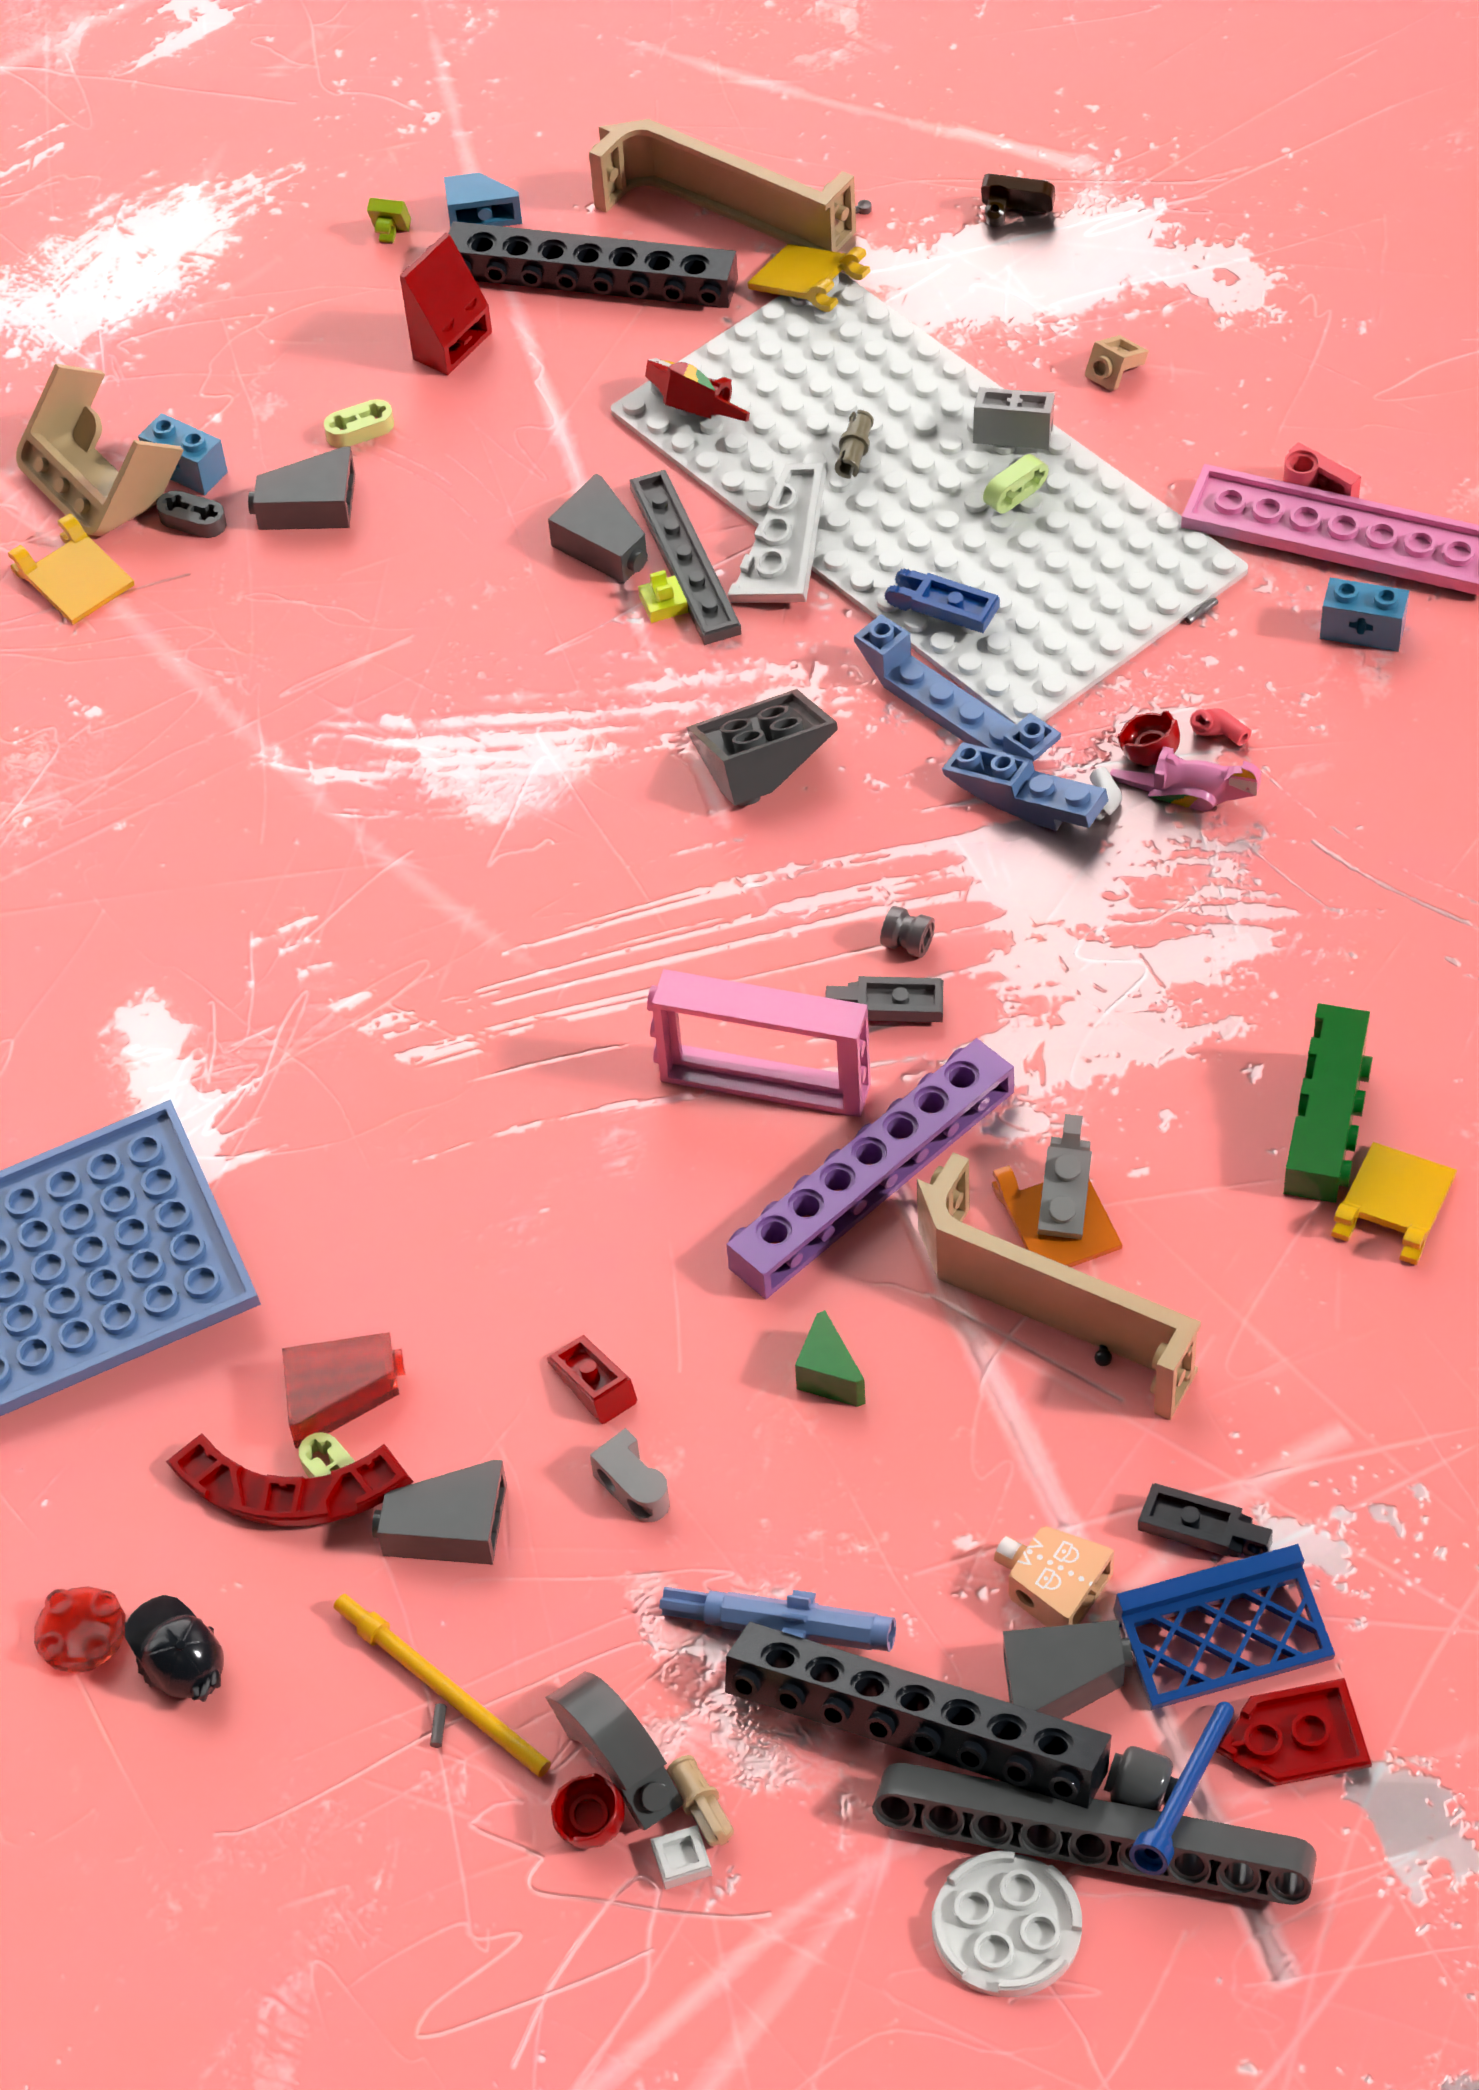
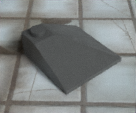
M794 689L687 726L686 728L690 739L721 793L734 806H747L758 802L761 796L770 794L778 788L838 730V725L832 717L802 692Z

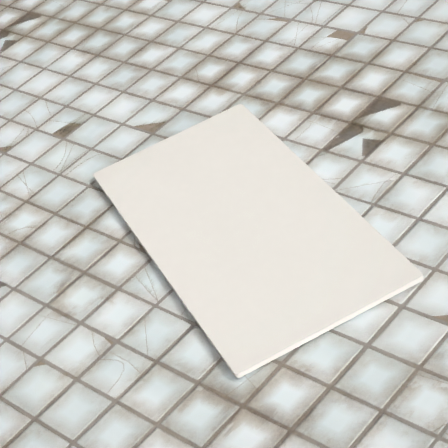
M842 272L832 280L834 287L826 294L831 298L838 299V304L830 312L819 310L806 299L780 295L678 361L695 366L707 378L719 379L726 377L731 379L732 395L730 403L750 412L749 421L745 422L722 415H712L711 419L667 406L663 403L661 392L651 381H647L611 405V414L614 418L756 528L759 522H764L769 510L768 502L785 464L823 463L826 469V478L811 570L875 619L882 614L910 633L912 649L979 701L1014 724H1018L1029 713L1045 722L1183 622L1190 614L1198 611L1206 602L1213 597L1216 598L1248 574V564L1206 533L1181 528L1182 516L1054 424L1053 431H1051L1049 450L973 443L974 405L979 387L1004 388ZM857 410H864L869 412L874 419V424L868 437L870 447L867 454L862 457L857 476L854 477L851 474L850 479L843 478L834 469L840 453L839 440L841 435L847 430L851 413L855 411L857 414ZM1032 454L1048 465L1049 472L1043 485L1008 512L1000 514L984 502L983 494L988 483L1023 456ZM905 568L926 575L931 573L996 594L1000 597V607L985 632L980 633L911 609L907 611L901 610L887 603L884 595L890 585L898 586L895 583L896 580H894L898 571Z

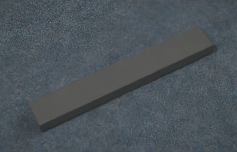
M666 470L630 479V490L671 576L675 575L688 604V612L704 645L741 635V624Z

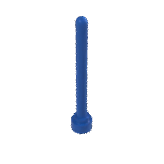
M1220 1702L1216 1705L1155 1826L1141 1832L1137 1836L1129 1856L1133 1865L1141 1872L1148 1875H1161L1167 1870L1174 1856L1173 1840L1171 1837L1234 1715V1708L1230 1703Z

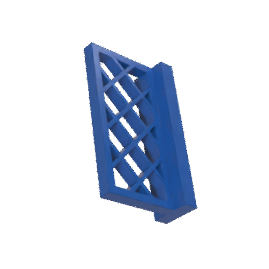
M1299 1544L1116 1595L1113 1611L1116 1620L1119 1622V1627L1123 1628L1125 1637L1130 1639L1132 1657L1151 1710L1334 1659L1335 1652L1303 1569L1305 1560ZM1293 1583L1296 1584L1302 1601L1295 1613L1270 1601L1276 1588ZM1268 1591L1265 1598L1257 1594ZM1244 1598L1260 1606L1250 1626L1225 1614L1232 1600ZM1223 1603L1220 1610L1211 1607ZM1304 1608L1309 1620L1301 1617ZM1265 1609L1290 1622L1281 1642L1255 1629ZM1198 1610L1214 1619L1205 1638L1179 1626L1186 1613ZM1177 1616L1174 1623L1167 1620V1618ZM1220 1622L1245 1634L1235 1654L1210 1642ZM1153 1623L1169 1631L1160 1650L1157 1651L1140 1642L1135 1627ZM1295 1625L1315 1635L1319 1646L1318 1650L1303 1654L1286 1645ZM1174 1635L1200 1647L1190 1667L1164 1655ZM1250 1638L1276 1650L1270 1663L1256 1666L1241 1658ZM1205 1650L1230 1663L1224 1676L1211 1679L1195 1671ZM1281 1653L1290 1657L1277 1661ZM1145 1656L1154 1660L1150 1669ZM1159 1663L1184 1675L1178 1689L1158 1694L1152 1676ZM1235 1666L1243 1669V1671L1232 1674ZM1190 1679L1198 1682L1197 1684L1187 1686Z

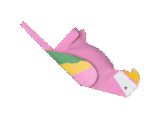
M1164 746L1159 755L1154 774L1112 769L1110 772L1114 781L1149 791L1148 797L1203 812L1210 811L1215 805L1225 801L1257 796L1261 784V771L1250 762L1243 761L1241 766H1222L1202 760H1184L1174 754L1173 748Z

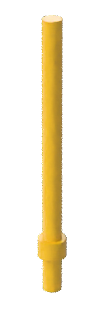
M345 1593L337 1598L333 1608L357 1627V1634L371 1646L378 1644L535 1775L542 1777L548 1772L551 1767V1761L390 1630V1623L375 1611L369 1613Z

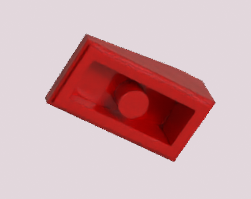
M585 1335L580 1336L547 1357L548 1363L601 1424L609 1422L637 1403L638 1399L631 1378Z

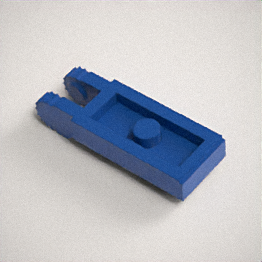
M905 568L898 571L894 580H896L895 583L898 586L890 585L884 595L887 603L901 610L907 611L911 609L980 633L985 632L1000 607V597L996 594L931 573L926 575Z

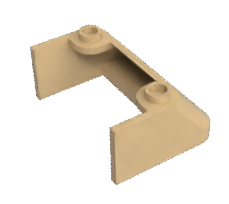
M55 363L16 451L17 465L65 515L72 514L79 521L87 535L103 536L157 505L158 498L164 493L184 450L180 446L133 440L125 460L118 471L95 449L102 434V423L99 415L91 408V405L105 377V373L101 370Z

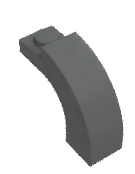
M584 1671L545 1697L568 1738L582 1743L601 1764L613 1784L620 1791L625 1805L640 1829L647 1830L682 1806L684 1800L664 1767L667 1762L631 1709L600 1677Z

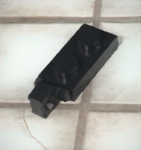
M1152 1483L1138 1520L1139 1531L1224 1556L1230 1555L1231 1557L1240 1558L1242 1553L1247 1556H1255L1269 1552L1273 1533L1272 1529L1252 1524L1253 1518L1243 1514V1508L1157 1483Z

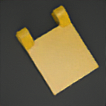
M787 244L747 282L750 290L806 299L819 310L830 312L838 304L837 298H831L826 295L834 287L832 280L842 270L851 278L862 280L871 270L870 266L859 264L867 255L866 250L861 247H854L848 253H839Z
M69 513L57 521L58 525L64 530L60 533V538L65 545L36 563L22 545L9 551L8 556L15 562L10 565L11 570L19 578L28 580L74 625L133 587L135 583L86 534L79 521Z
M1373 1142L1345 1200L1337 1208L1334 1216L1336 1224L1331 1236L1348 1242L1358 1218L1405 1233L1402 1241L1404 1247L1399 1260L1417 1265L1427 1237L1456 1177L1457 1169Z

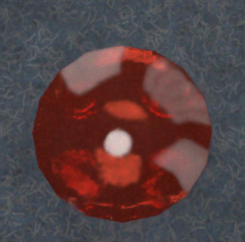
M90 1586L71 1588L69 1590L56 1589L46 1597L45 1607L41 1610L34 1626V1644L42 1660L56 1670L68 1673L91 1671L106 1663L120 1648L125 1636L126 1615L116 1595L111 1591Z

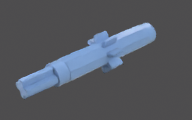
M664 1587L663 1597L660 1599L659 1609H662V1615L704 1621L707 1625L720 1626L724 1629L743 1631L750 1621L818 1643L871 1651L874 1649L890 1652L896 1637L895 1617L819 1605V1603H815L816 1593L793 1590L792 1595L787 1596V1600L735 1592L726 1593L711 1590L709 1593Z

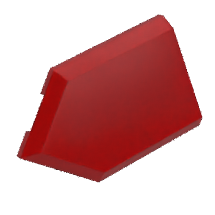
M1345 1678L1250 1696L1242 1708L1240 1716L1228 1734L1224 1735L1215 1751L1275 1786L1372 1766Z

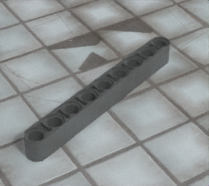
M894 1763L884 1770L872 1806L876 1819L884 1826L893 1829L1288 1905L1303 1903L1309 1898L1317 1861L1316 1851L1313 1846L1306 1840L1298 1837L1182 1816L1171 1837L1173 1840L1174 1856L1167 1870L1161 1875H1148L1133 1865L1129 1853L1137 1836L1141 1832L1155 1826L1161 1811L1093 1799L1087 1809L1003 1781L908 1763Z

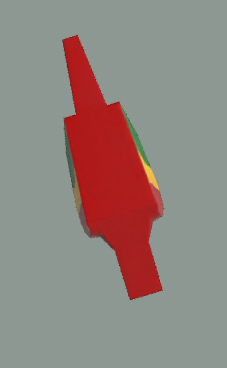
M658 358L647 359L645 377L659 389L665 405L711 419L712 415H722L745 422L749 421L750 412L730 403L732 395L731 379L726 377L719 379L707 378L695 366L685 362L674 363Z

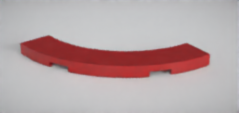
M203 1433L166 1461L184 1483L200 1497L219 1509L240 1518L279 1526H307L348 1518L383 1503L386 1493L414 1482L385 1444L356 1462L331 1471L329 1475L306 1479L303 1476L284 1477L269 1474L266 1476L248 1470L223 1455Z

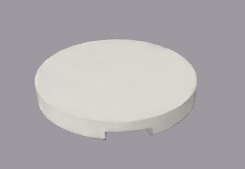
M992 1851L968 1859L947 1876V1881L941 1888L932 1911V1936L942 1963L961 1983L975 1991L990 1996L1021 1997L1047 1988L1069 1969L1081 1943L1082 1911L1079 1899L1072 1885L1052 1864L1048 1866L1034 1858L1018 1855L1012 1851Z

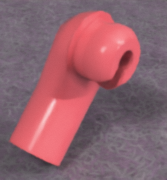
M1199 709L1193 712L1190 717V725L1196 734L1201 736L1224 735L1238 746H1243L1249 740L1252 733L1251 729L1223 709Z

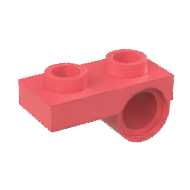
M1299 442L1289 450L1285 457L1284 482L1359 498L1361 476L1352 470L1339 465Z

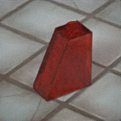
M390 1332L282 1348L288 1422L295 1448H299L301 1442L307 1436L319 1432L329 1434L400 1394L398 1376L406 1375L405 1361L402 1348L394 1349Z

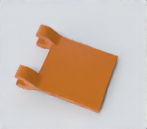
M1010 1165L993 1171V1176L996 1180L992 1182L993 1191L998 1200L1006 1207L1026 1249L1069 1267L1122 1249L1123 1244L1090 1179L1088 1182L1082 1240L1037 1234L1043 1182L1019 1190L1015 1174Z

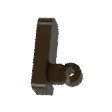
M988 173L984 175L981 185L982 202L987 205L985 207L986 222L992 227H998L1005 222L1007 207L1041 213H1049L1053 210L1056 197L1055 186L1048 181Z

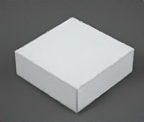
M698 1825L650 1839L665 1890L713 1876Z

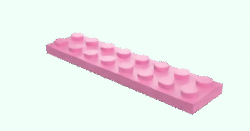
M1208 464L1203 465L1182 514L1181 528L1479 595V525Z

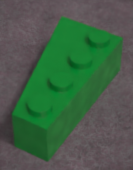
M1322 1003L1317 1004L1314 1036L1311 1037L1308 1050L1305 1078H1303L1298 1105V1116L1295 1118L1286 1165L1283 1194L1336 1203L1339 1187H1348L1352 1161L1345 1160L1346 1151L1355 1152L1359 1126L1352 1125L1353 1116L1362 1117L1366 1091L1359 1090L1360 1081L1369 1082L1373 1061L1372 1056L1365 1055L1370 1011Z

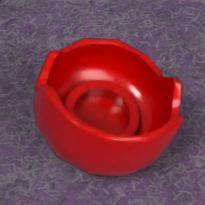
M1165 710L1161 714L1150 712L1135 715L1126 722L1118 734V741L1122 752L1131 762L1148 767L1157 765L1163 746L1173 748L1174 753L1176 752L1180 743V730L1177 720H1174L1169 711Z
M597 1773L572 1778L558 1789L551 1805L553 1826L559 1836L574 1847L581 1849L602 1847L617 1836L624 1823L625 1804L622 1795L615 1784Z

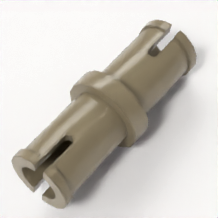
M857 410V414L855 411L852 412L849 417L847 430L840 437V453L834 469L843 478L850 479L851 474L854 477L857 476L862 457L869 450L870 441L868 437L874 424V419L867 411Z

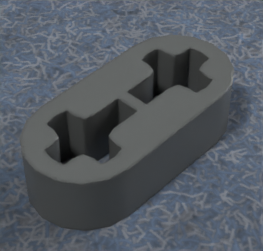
M176 490L166 492L158 498L157 510L160 522L168 528L203 538L216 537L226 529L227 523L224 508L214 500Z

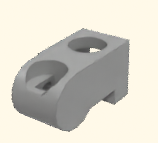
M626 1428L590 1454L593 1476L634 1517L644 1522H655L668 1513L670 1501L667 1479L663 1473L657 1469L648 1468L640 1460L638 1441Z

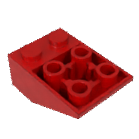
M445 232L414 263L405 268L400 275V283L413 360L448 376L492 333L489 304L452 237Z

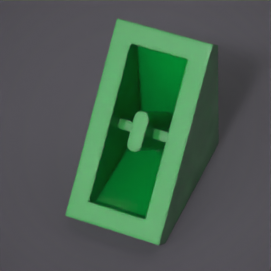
M826 1310L817 1313L795 1364L797 1390L856 1407L866 1404L865 1381Z

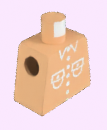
M1045 1526L1038 1530L1028 1546L1005 1536L996 1549L994 1561L1011 1570L1009 1575V1597L1014 1603L1046 1627L1080 1624L1113 1575L1114 1550Z

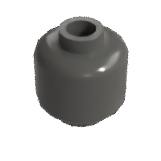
M1130 1746L1125 1749L1123 1755L1115 1752L1104 1791L1110 1792L1111 1802L1160 1811L1161 1806L1166 1804L1178 1778L1171 1776L1173 1765L1170 1758L1137 1746Z

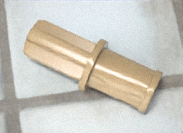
M692 1755L677 1758L668 1766L667 1773L674 1781L684 1800L682 1804L684 1812L687 1815L693 1816L709 1845L712 1847L719 1844L721 1846L729 1842L728 1839L734 1835V1828L718 1802V1790L713 1786H709Z

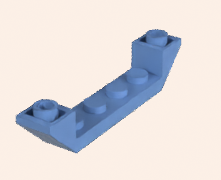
M880 614L854 635L855 644L885 689L965 743L1030 758L1034 762L1061 739V732L1032 713H1029L1018 724H1014L911 655L910 633L884 615Z

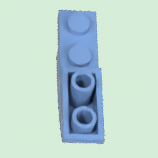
M965 742L960 744L942 768L943 774L982 801L1025 821L1056 831L1062 822L1089 828L1109 801L1106 788L1037 772L1030 758Z

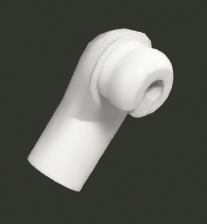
M1105 767L1095 769L1089 776L1094 786L1106 788L1109 799L1095 819L1098 821L1102 820L1106 814L1111 815L1122 802L1121 791Z

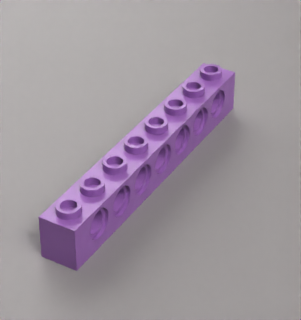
M978 1038L974 1039L965 1048L955 1050L942 1067L934 1073L926 1074L920 1080L917 1087L904 1098H898L893 1101L886 1113L874 1123L864 1125L858 1131L855 1138L846 1146L831 1152L823 1165L812 1174L802 1176L795 1183L793 1189L783 1198L769 1203L761 1215L749 1226L735 1231L726 1244L729 1269L765 1300L768 1299L1014 1093V1066Z

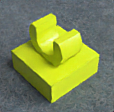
M665 570L650 574V583L638 586L639 598L651 623L688 613L687 600L675 575L667 577Z

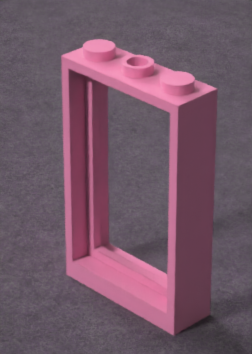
M666 969L662 971L658 986H651L647 999V1010L653 1011L650 1036L656 1038L653 1062L659 1064L661 1082L861 1117L871 1085L868 1008L866 1004ZM679 1013L835 1040L837 1043L838 1072L682 1045Z

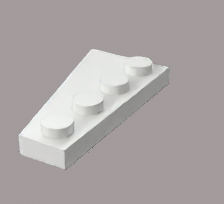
M823 463L785 464L768 502L769 510L764 522H759L754 533L756 540L749 554H745L740 565L741 573L736 584L732 583L727 594L731 603L807 602L826 478V469Z

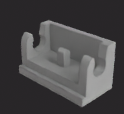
M979 387L974 405L973 443L1049 450L1051 431H1053L1055 393Z

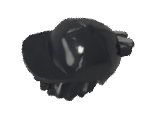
M161 1595L141 1604L130 1615L125 1623V1639L136 1656L138 1673L144 1676V1681L149 1684V1687H158L165 1694L173 1697L192 1698L194 1701L201 1700L202 1702L206 1701L208 1695L212 1694L215 1688H220L221 1674L224 1667V1652L214 1635V1628L211 1626L207 1627L202 1619L197 1618L192 1610L177 1597Z

